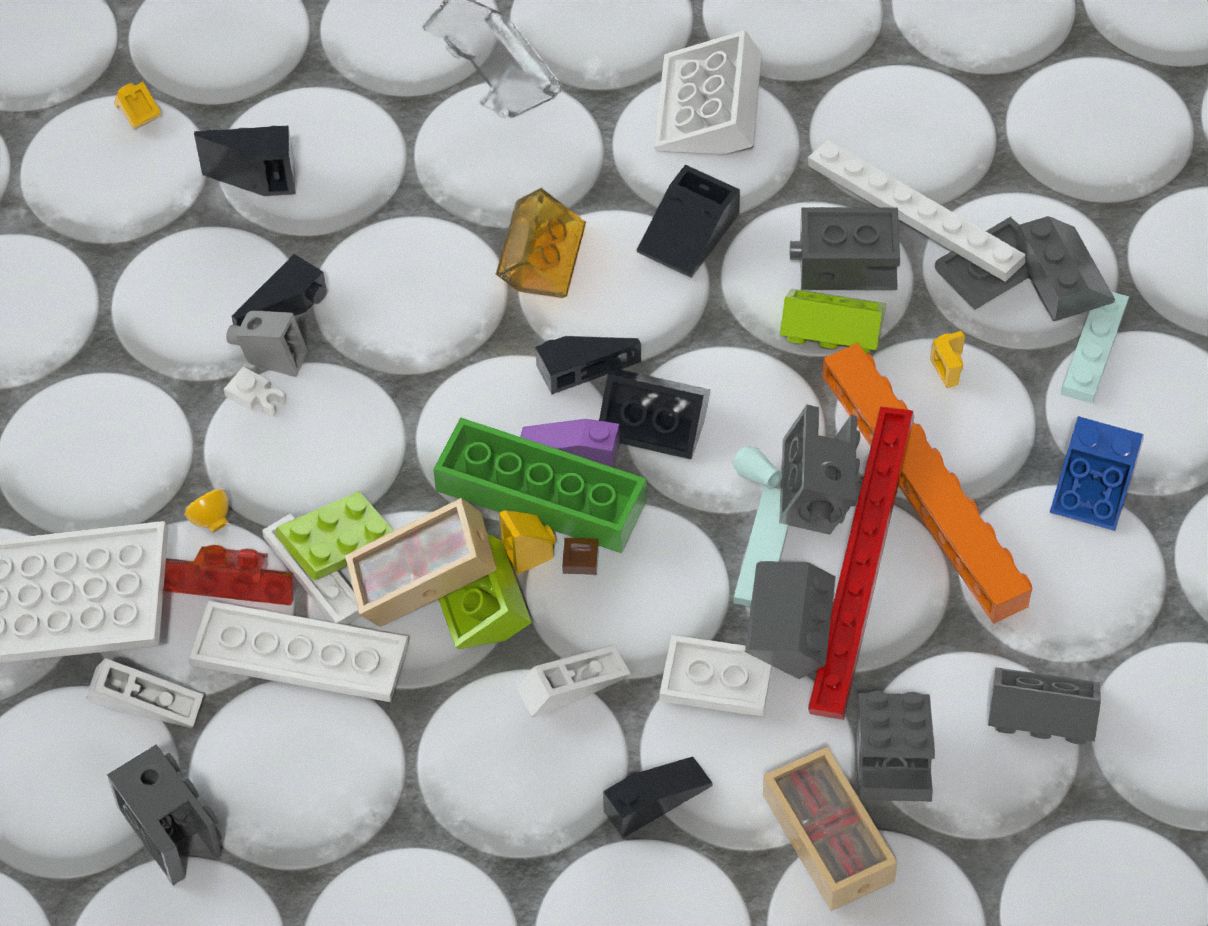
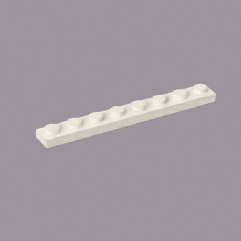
M829 140L808 156L809 167L877 207H898L899 220L1005 282L1025 264L1026 254Z

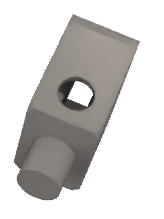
M250 311L246 314L241 326L230 325L227 330V342L240 345L248 363L296 377L309 352L293 313Z

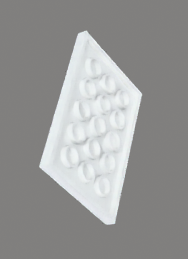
M165 521L1 539L0 663L159 646L169 530Z

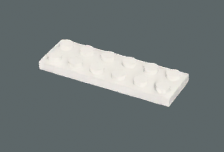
M208 600L189 656V662L191 666L391 702L408 647V636Z

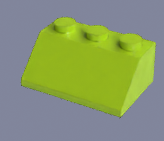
M791 289L784 300L780 335L787 336L788 342L805 344L806 339L819 341L820 347L837 349L838 344L852 346L858 343L865 353H870V350H877L879 346L887 303Z
M488 533L487 536L497 570L438 599L454 645L458 649L506 641L532 623L502 541Z

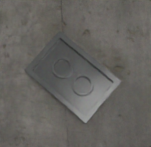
M1011 216L986 231L1016 248L1019 224ZM954 251L949 252L935 262V269L974 310L1031 277L1025 265H1023L1005 282Z

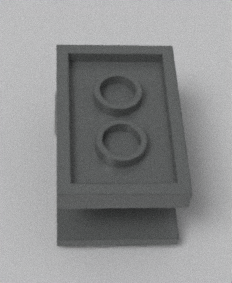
M801 207L800 241H790L789 249L790 260H800L801 290H897V266H900L898 207Z
M806 404L783 438L779 523L830 535L838 523L841 524L844 521L850 507H854L858 501L859 487H856L855 483L860 467V460L856 458V449L860 442V431L857 430V416L850 415L834 439L818 435L819 407Z
M881 691L859 693L856 737L859 800L932 802L931 762L932 759H935L930 695L917 692H907L905 694H889Z
M156 744L107 774L117 808L174 886L185 879L176 845L198 833L214 857L218 858L222 855L219 845L222 836L215 826L218 820L208 805L204 807L200 805L196 799L199 797V794L193 783L188 778L184 781L177 773L180 771V768L174 757L170 753L164 755Z

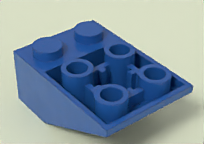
M1078 416L1050 513L1116 531L1141 451L1144 434Z

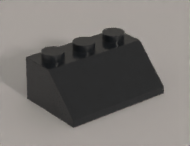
M616 368L607 374L599 421L619 424L620 444L692 459L705 422L711 389Z

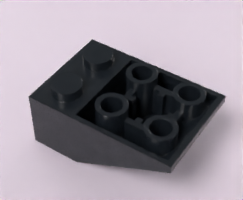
M289 125L194 131L203 176L262 196L295 194V162Z
M685 164L666 190L637 247V253L692 278L738 216L740 189Z

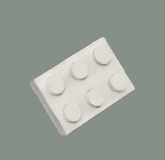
M671 635L659 701L763 717L772 665L746 653L744 645Z

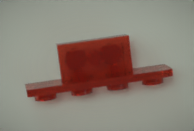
M209 545L201 547L194 561L166 558L163 591L289 606L293 602L294 573L267 570L268 553H259L254 549L232 550L224 549L220 545Z

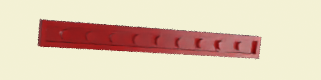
M880 406L832 607L826 665L817 670L808 707L811 715L842 720L845 718L913 426V410Z

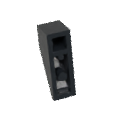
M293 254L231 316L233 325L241 326L246 314L250 311L293 313L294 316L306 312L314 303L320 302L325 295L324 272Z
M564 336L555 340L545 341L543 344L535 347L536 366L551 395L605 376L616 368L624 369L641 362V342L638 338Z
M689 757L632 774L604 790V813L622 838L712 787L713 783L695 758Z

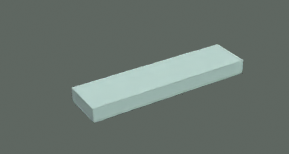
M766 486L763 488L736 586L734 604L751 607L756 563L760 561L780 562L789 525L779 523L781 489H769Z

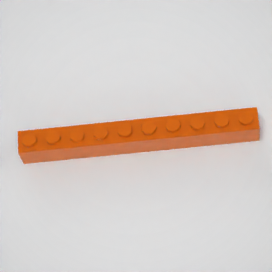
M858 343L824 357L823 379L848 415L857 416V428L871 446L880 406L908 410L903 400L897 399L888 378L880 375L876 369L873 357L870 353H865ZM913 422L898 487L993 624L1028 608L1032 592V584L1026 574H1021L1016 568L1012 554L1007 548H1002L997 541L991 524L985 523L980 517L976 503L971 497H966L961 490L957 476L953 472L949 473L944 466L940 452L936 448L932 449L926 440V434L921 425Z

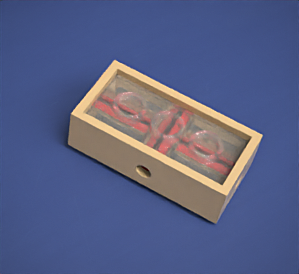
M462 498L345 555L359 614L379 627L497 570L482 513Z
M828 747L764 775L763 797L830 911L895 882L897 860Z

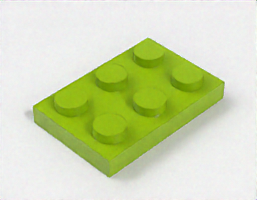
M358 491L277 526L275 536L312 580L315 581L348 566L345 555L394 530L361 492Z

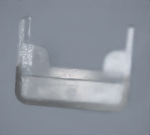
M444 0L422 26L424 31L444 39L448 44L446 49L452 56L457 59L463 57L470 60L491 87L490 91L480 101V104L495 111L502 118L519 116L556 98L563 90L562 84L517 27L497 10L474 0Z

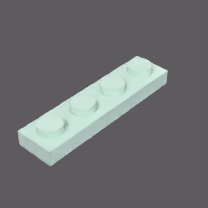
M1112 292L1115 298L1114 303L1089 311L1062 386V395L1093 403L1128 305L1129 296Z

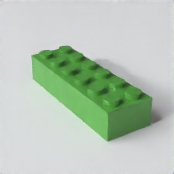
M461 417L433 468L437 492L458 499L462 498L467 502L499 513L508 510L537 515L544 526L549 525L553 531L574 538L598 539L599 546L621 554L647 501V481L644 477Z

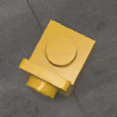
M144 82L137 85L129 83L117 91L118 94H116L114 105L117 109H122L133 130L161 116V111Z
M962 331L943 334L934 339L932 343L930 360L946 388L959 385L960 373L963 370V361L960 355L963 353L965 335Z

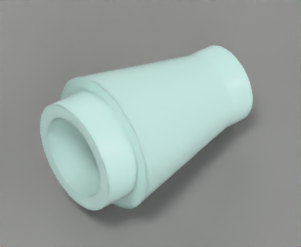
M745 446L734 457L733 466L739 476L765 485L769 489L777 487L780 483L782 473L773 466L759 448Z

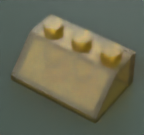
M539 188L516 200L495 275L518 292L558 298L566 297L586 221L543 188Z

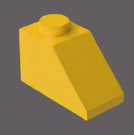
M508 510L499 513L501 541L508 560L517 575L554 558L553 544L556 543L554 533L549 525L544 526L537 515Z

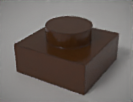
M564 538L563 574L597 575L599 540Z

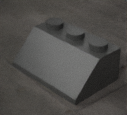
M1050 216L1019 225L1015 249L1026 254L1024 265L1055 321L1115 302L1112 292L1074 226Z
M760 561L756 563L745 652L797 679H801L825 666L836 576L807 562Z
M995 667L988 726H993L996 731L1006 734L1016 733V730L1030 732L1031 736L1040 739H1050L1051 735L1065 737L1066 741L1074 744H1086L1087 741L1095 742L1101 704L1100 682Z

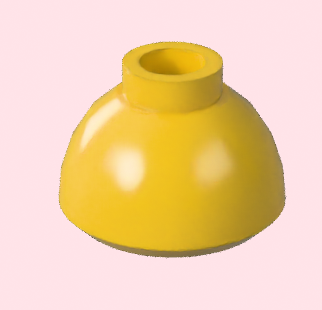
M218 488L196 499L186 507L185 517L198 527L209 528L211 533L225 527L229 523L226 519L229 501L225 490Z

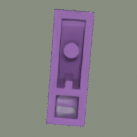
M592 419L524 426L520 435L522 438L613 468L615 467L620 447L619 424Z

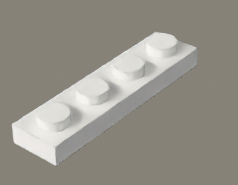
M291 513L263 529L264 539L331 623L347 625L361 616L358 611L354 591L338 571L313 581L275 536L277 526L295 519Z

